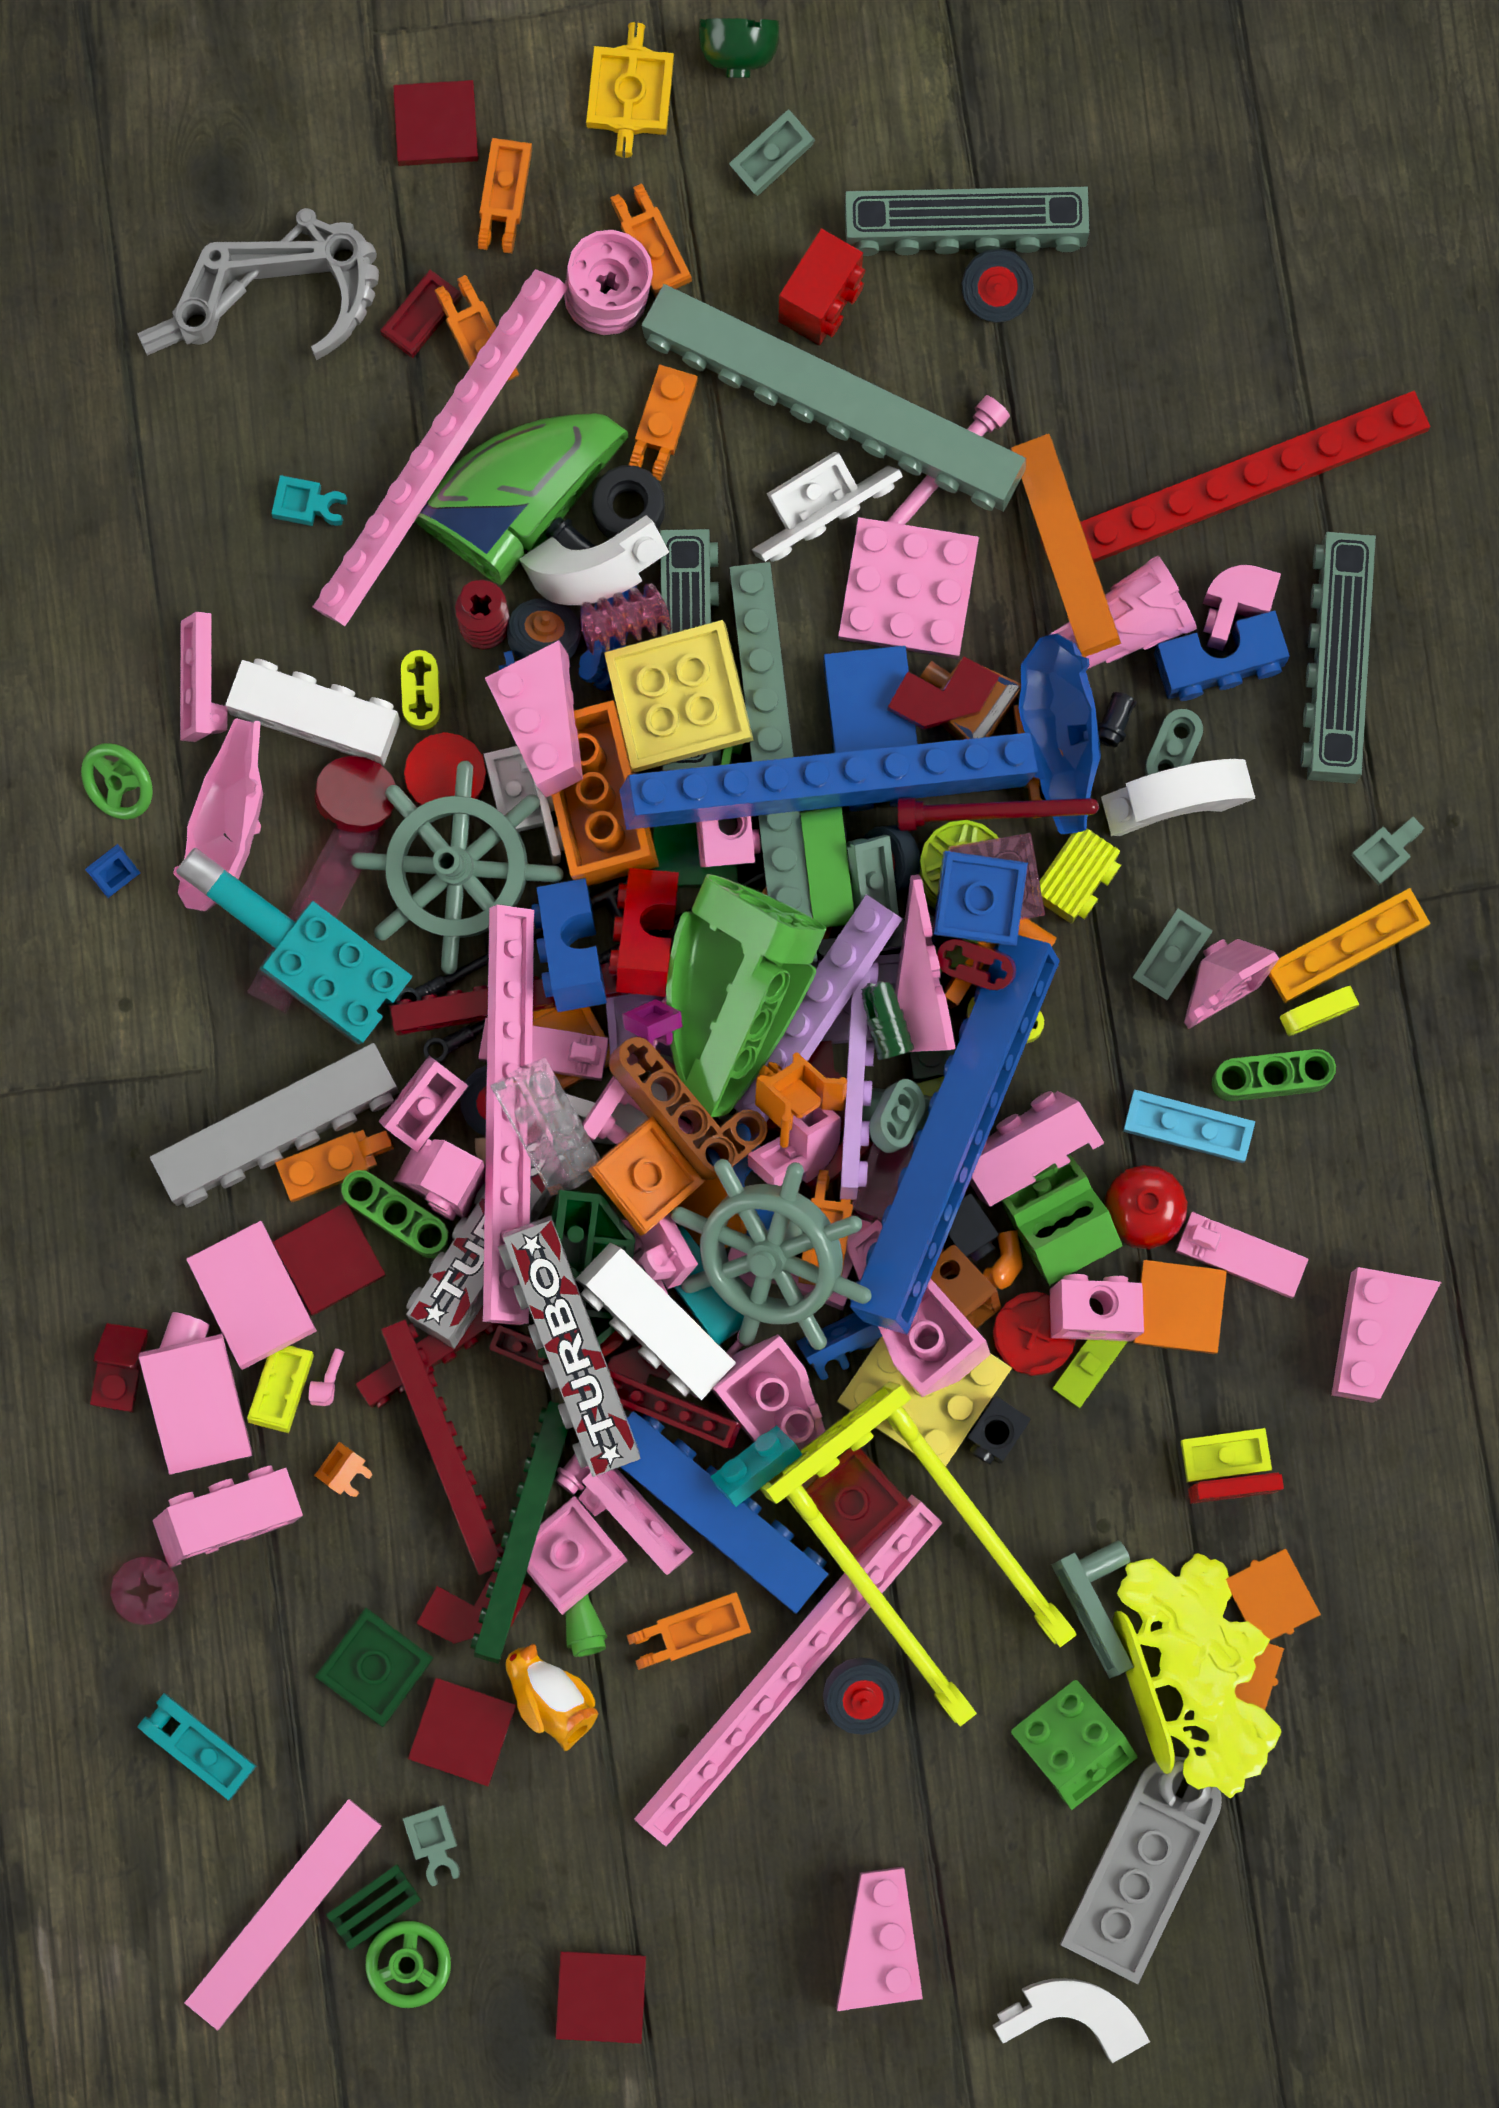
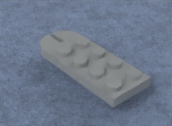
M1175 1756V1764L1172 1772L1169 1774H1165L1156 1761L1143 1771L1060 1942L1061 1946L1136 1984L1139 1983L1221 1809V1791L1217 1787L1197 1789L1188 1784L1182 1799L1175 1796L1184 1777L1183 1766L1186 1759L1184 1757Z

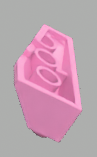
M919 874L910 877L895 994L900 1009H903V1016L914 1046V1050L909 1052L956 1049L946 996L939 981L940 966L935 946L932 944V927L923 883Z
M1223 939L1204 950L1203 953L1206 958L1202 959L1197 968L1184 1021L1187 1028L1190 1029L1257 990L1279 960L1277 954L1272 950L1240 939L1228 945Z
M878 1219L847 1244V1251L860 1281L867 1266L866 1257L868 1250L874 1242H877L882 1230V1223ZM931 1278L907 1335L879 1327L894 1366L921 1397L960 1381L991 1355L986 1340Z
M778 1334L734 1354L731 1358L736 1364L711 1389L733 1418L742 1424L741 1427L753 1442L777 1425L801 1450L826 1431L821 1419L822 1415L819 1406L815 1402L808 1382L809 1378L806 1369ZM817 1474L813 1475L802 1484V1487L806 1489L819 1476Z

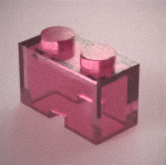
M913 1141L892 1153L882 1151L873 1143L867 1160L866 1187L858 1186L857 1200L852 1202V1216H858L860 1219L871 1223L878 1219L882 1223L884 1211L888 1205L893 1203L898 1191L899 1175L904 1167H908L913 1155Z

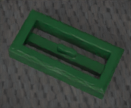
M397 1864L326 1914V1916L334 1924L349 1950H352L422 1899ZM396 1877L400 1884L345 1923L342 1921L340 1915ZM403 1891L409 1896L407 1900L355 1937L352 1936L349 1931L351 1928Z

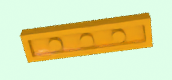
M1409 888L1282 956L1268 975L1283 1002L1287 1003L1421 931L1431 923Z

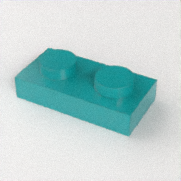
M776 1425L767 1433L759 1436L752 1445L734 1459L727 1461L710 1478L717 1489L737 1507L803 1454L797 1445Z

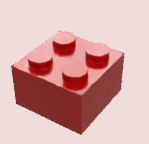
M821 228L779 295L778 322L819 346L826 335L832 338L843 321L844 316L841 315L844 306L847 302L854 304L864 287V283L861 281L866 271L862 268L863 252Z

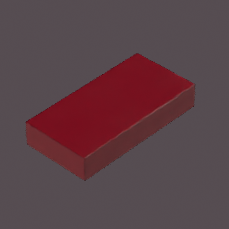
M431 269L380 330L383 337L411 358L415 357L447 317L439 303L435 289L444 286L452 298L454 307L463 298L459 290Z

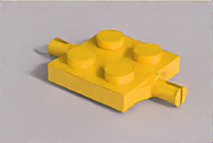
M635 22L628 24L627 45L615 48L594 46L586 120L587 128L611 130L618 133L615 154L623 157L624 142H626L625 158L632 157L634 135L640 133L667 135L674 53L655 52L643 47L645 25L639 22L637 37H635Z

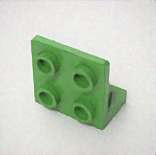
M1077 1680L1072 1681L1011 1731L1014 1738L1051 1781L1060 1797L1071 1810L1138 1758L1125 1735Z

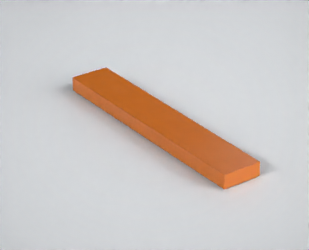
M1050 434L1011 447L1013 452L1026 458V470L1021 479L1082 656L1087 657L1122 644Z

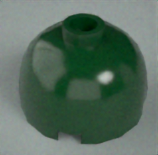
M742 18L699 19V40L703 55L713 67L725 69L726 78H750V70L764 68L772 61L778 47L779 21L760 19V22H755V20Z

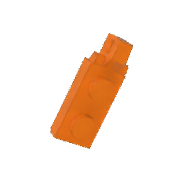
M364 1130L355 1133H348L275 1163L290 1201L295 1202L343 1183L344 1178L351 1172L356 1170L369 1172L368 1169L377 1166L374 1157L393 1150L394 1147L387 1131L366 1137Z

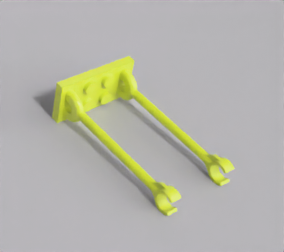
M889 1381L800 1451L803 1455L763 1485L760 1490L767 1499L776 1504L785 1497L788 1499L936 1692L934 1696L947 1714L961 1727L977 1713L959 1689L946 1679L820 1513L816 1504L802 1487L805 1481L813 1475L817 1474L821 1478L832 1471L840 1463L837 1457L849 1448L856 1451L874 1437L871 1430L886 1419L896 1433L907 1443L1035 1612L1034 1618L1054 1644L1057 1643L1061 1648L1077 1634L1060 1611L1052 1603L1049 1604L920 1434L914 1421L903 1408V1405L912 1399L902 1385Z

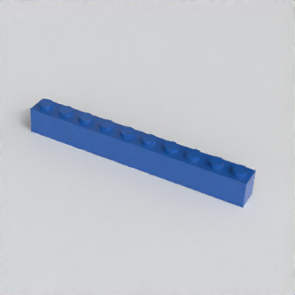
M1031 733L632 774L628 775L619 791L626 830L897 801L898 798H924L1024 787L1037 774L1038 769Z
M1018 935L1017 946L999 944L993 948L1012 958L1016 966V976L1013 982L1003 989L989 990L980 986L976 988L975 1004L970 1017L966 1018L960 1027L958 1046L954 1055H950L946 1061L944 1080L939 1092H935L931 1097L928 1108L929 1116L925 1126L915 1136L913 1155L908 1167H904L899 1175L898 1191L894 1201L884 1211L882 1230L877 1242H874L868 1250L866 1257L867 1266L861 1281L858 1280L856 1282L871 1291V1300L866 1304H861L850 1299L851 1309L863 1322L906 1335L910 1330L1060 962L1050 943ZM998 959L995 964L990 965L988 970L991 973L990 980L992 982H996L998 978L1006 977L1007 971L1001 969L1002 961Z

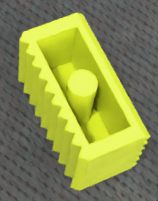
M1089 829L1072 833L1036 885L1038 902L1071 924L1078 915L1085 919L1098 898L1092 895L1098 885L1102 882L1108 886L1121 867L1120 864L1115 862L1120 850L1113 847L1103 838H1100L1097 834L1092 833Z

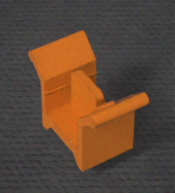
M796 1052L793 1054L792 1064L783 1070L780 1065L774 1062H768V1067L764 1065L761 1068L756 1081L755 1105L781 1128L780 1146L786 1148L789 1145L793 1115L796 1118H802L818 1107L822 1110L843 1111L845 1109L848 1080L845 1077L840 1079L825 1078Z

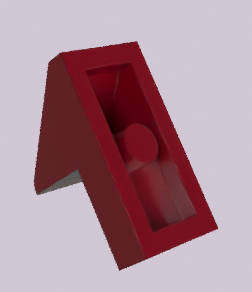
M111 1323L106 1324L93 1360L98 1365L90 1401L91 1406L134 1413L142 1370L139 1353L145 1352L149 1330Z

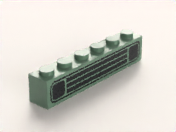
M1088 187L846 191V243L862 251L863 256H872L879 251H895L899 255H913L918 253L919 250H935L939 254H954L959 249H975L976 252L983 253L986 250L1000 248H1016V251L1021 253H1032L1040 248L1056 247V250L1060 252H1073L1080 249V247H1086L1089 237Z
M709 529L660 530V535L669 551L668 554L661 558L662 636L713 623L711 622V607L719 606L718 582H710V567H718V542H710ZM721 749L663 765V771L721 765Z
M1326 532L1321 545L1315 544L1313 569H1320L1319 584L1312 585L1310 606L1317 609L1316 624H1310L1308 635V648H1315L1314 663H1308L1306 670V687L1312 688V702L1305 703L1303 727L1310 728L1309 743L1303 742L1301 751V767H1308L1307 780L1356 784L1362 775L1376 539L1374 535Z

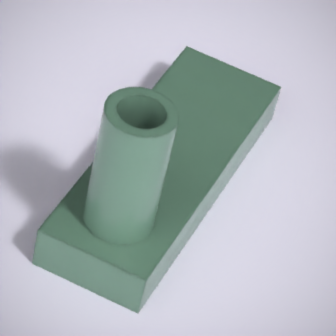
M1119 1540L1080 1560L1076 1553H1073L1051 1564L1109 1679L1132 1669L1134 1666L1091 1582L1130 1563L1129 1554Z

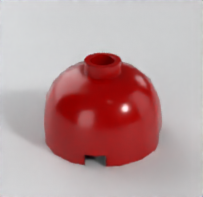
M1140 1165L1125 1170L1113 1180L1105 1195L1104 1205L1110 1213L1120 1240L1132 1248L1152 1249L1165 1245L1179 1233L1186 1220L1188 1202L1184 1189L1173 1174L1160 1167Z

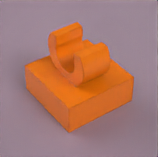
M338 1442L314 1476L340 1495L344 1491L350 1496L357 1497L359 1492L350 1485V1481L357 1473H361L368 1479H370L372 1473L363 1465L365 1462L363 1458L341 1442Z

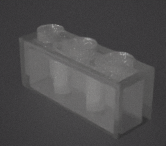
M546 1058L523 1065L490 1085L550 1196L558 1194L559 1189H575L593 1177L588 1169L601 1158Z

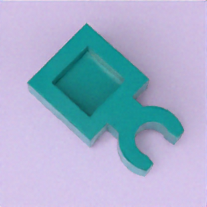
M280 475L271 514L274 519L313 526L315 515L322 516L328 524L338 526L343 523L342 515L330 513L329 508L334 503L347 505V496L338 491L320 495V483Z

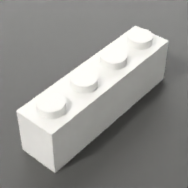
M255 659L254 663L245 660L241 661L226 702L230 715L253 723L259 721L262 726L352 756L367 757L382 766L385 765L400 723L398 712L393 710V704L375 697H371L369 702L354 697V691L340 685L332 684L331 689L317 685L315 678L295 671L292 676L278 672L276 665L262 659Z
M609 1243L575 1279L585 1288L580 1295L598 1312L604 1307L614 1317L609 1324L626 1340L633 1336L642 1345L638 1353L655 1369L661 1364L671 1374L667 1382L683 1397L690 1393L702 1400L736 1364L621 1247Z

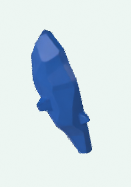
M1059 634L1039 638L1021 664L1019 713L1025 733H1031L1038 769L1034 777L1040 779L1045 799L1090 798L1101 758L1095 703L1086 673L1090 665L1089 658L1082 656L1074 642ZM1088 815L1053 816L1060 834L1077 833L1087 829Z

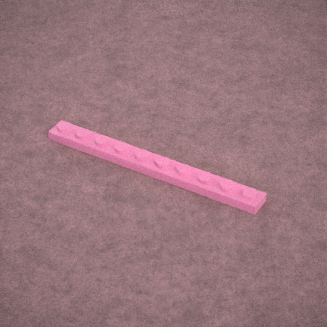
M535 269L530 278L524 282L517 298L509 310L501 317L499 325L486 345L478 352L476 360L464 378L455 387L453 395L441 413L435 417L430 430L420 445L412 452L410 460L397 480L389 487L387 495L374 515L368 519L364 530L352 548L344 555L341 565L329 583L323 587L319 598L313 606L322 615L346 626L568 289V286L559 278Z
M495 905L489 908L483 1322L523 1325L529 1323V1308L521 1310L513 1286L520 1284L514 1268L506 1270L498 1246L505 1244L503 1233L530 1224L534 910Z
M913 1495L908 1498L913 1507L856 1559L881 1593L887 1589L942 1524ZM845 1573L634 1818L635 1821L662 1844L667 1846L869 1610L870 1605Z

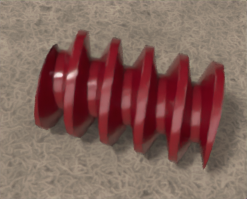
M486 580L471 581L464 585L455 605L461 635L474 648L485 650L498 646L507 637V625L510 620L505 595L501 588L493 582Z

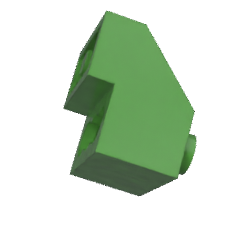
M1071 1155L1068 1156L1070 1163L1061 1168H1058L1055 1163L1034 1176L1036 1182L1001 1200L1002 1206L1014 1229L1017 1230L1018 1236L1032 1262L1049 1285L1059 1281L1063 1276L1072 1274L1122 1247L1108 1209L1093 1191L1087 1176ZM1089 1207L1091 1213L1088 1216L1075 1219L1072 1224L1056 1229L1048 1237H1036L1037 1232L1042 1228L1053 1226L1059 1219L1073 1215L1079 1208Z

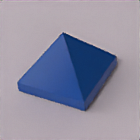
M118 844L85 869L107 898L140 874L139 870Z

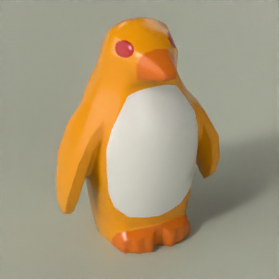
M531 1644L526 1648H518L508 1655L505 1664L506 1671L511 1680L517 1700V1708L522 1719L534 1732L543 1733L545 1731L556 1739L564 1751L569 1750L590 1730L598 1717V1711L593 1708L595 1706V1699L590 1689L580 1678L541 1660L537 1654L535 1644Z

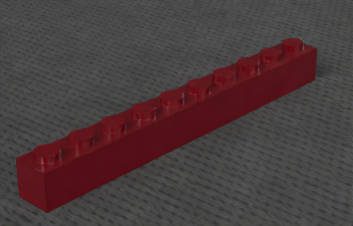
M610 963L602 964L606 999L630 995L631 993L616 992L617 975H609ZM533 976V1012L556 1008L554 997L546 998L542 979H539L538 976ZM477 986L472 988L473 991L463 993L462 990H454L448 992L447 996L443 997L426 995L421 997V1001L412 1002L411 999L399 1000L396 1002V1005L390 1006L394 1032L399 1036L484 1021L485 1018H488V986Z
M483 1305L455 1349L431 1335L416 1344L417 1348L423 1347L428 1362L423 1364L427 1373L431 1371L434 1373L433 1367L441 1362L444 1365L451 1362L457 1357L455 1353L463 1347L465 1350H468L479 1342L477 1338L484 1333L489 1336L496 1332L499 1323L483 1322ZM393 1360L355 1384L371 1408L377 1406L379 1409L391 1401L390 1396L397 1391L400 1394L405 1392Z
M405 1319L382 1328L381 1331L477 1572L481 1575L494 1569L497 1557L503 1558L504 1550L501 1547V1543L495 1544L492 1535L496 1533L491 1518L486 1520L482 1510L487 1509L481 1494L477 1496L475 1494L473 1485H476L477 1482L472 1470L466 1471L463 1461L467 1460L462 1445L456 1446L453 1436H456L457 1432L452 1420L447 1422L443 1412L447 1411V1407L443 1397H437L433 1388L438 1385L433 1372L427 1373L423 1364L428 1362L423 1347L417 1348L414 1338L418 1337L413 1322L408 1324Z
M498 1325L489 1349L544 1372L543 1365L550 1362L548 1359L538 1357V1350H536L531 1336L507 1326ZM609 1369L622 1405L725 1448H733L742 1425L741 1423Z

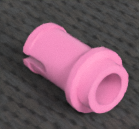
M574 1454L564 1468H557L556 1471L559 1474L554 1480L567 1492L574 1495L577 1490L583 1491L585 1487L582 1485V1480L591 1471L589 1466L581 1469Z

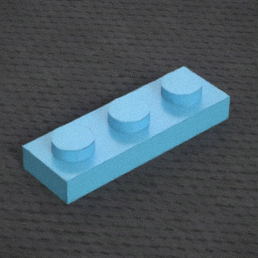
M1134 1090L1123 1132L1244 1163L1255 1121Z

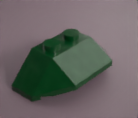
M558 1190L551 1217L575 1279L609 1243L621 1247L633 1259L635 1238L602 1194ZM576 1281L579 1292L581 1293L585 1288ZM582 1297L600 1345L616 1331L609 1324L614 1317L604 1307L598 1312ZM538 1349V1357L548 1359L545 1349Z

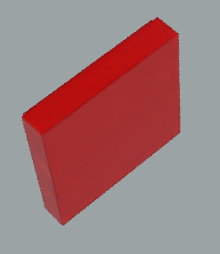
M1278 1472L1198 1482L1190 1486L1188 1491L1190 1504L1274 1494L1283 1490L1284 1486L1282 1474Z

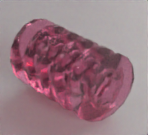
M651 583L644 586L643 596L637 588H631L628 591V601L622 593L617 592L613 595L612 605L605 597H600L597 600L596 610L588 601L583 602L581 605V628L587 648L592 655H594L596 641H599L607 651L610 650V637L615 636L621 646L626 645V632H631L638 642L641 641L643 627H646L653 637L657 636V623L662 622L668 632L672 630L665 601Z

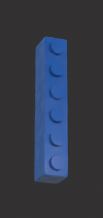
M633 1411L627 1420L641 1459L623 1465L620 1468L793 1613L797 1614L828 1576V1573L822 1569L827 1562L810 1547H807L802 1552L792 1544L790 1540L795 1535L776 1519L771 1525L758 1515L762 1508L750 1497L735 1507L717 1489L710 1478L718 1470L710 1465L705 1471L693 1461L697 1455L694 1450L679 1438L674 1443H671L661 1434L665 1427L657 1419L646 1414L640 1417Z

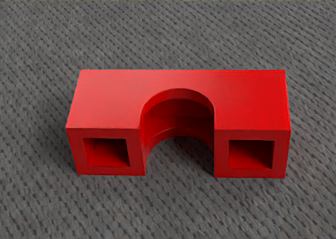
M629 868L627 884H619L617 908L624 909L623 917L615 916L613 941L620 942V949L611 950L609 975H617L616 992L666 997L671 938L655 937L647 932L654 929L671 930L674 927L679 872Z

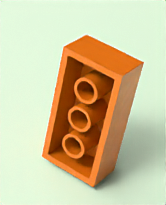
M614 700L575 710V726L578 732L583 779L551 795L571 878L573 880L586 878L587 886L627 876L629 868L649 870L659 867L650 827L626 830L619 790L628 775L637 773H634L631 769L616 703Z

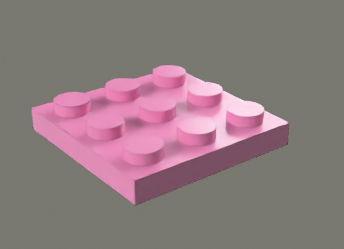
M858 517L838 639L883 647L906 645L907 651L959 659L979 537Z

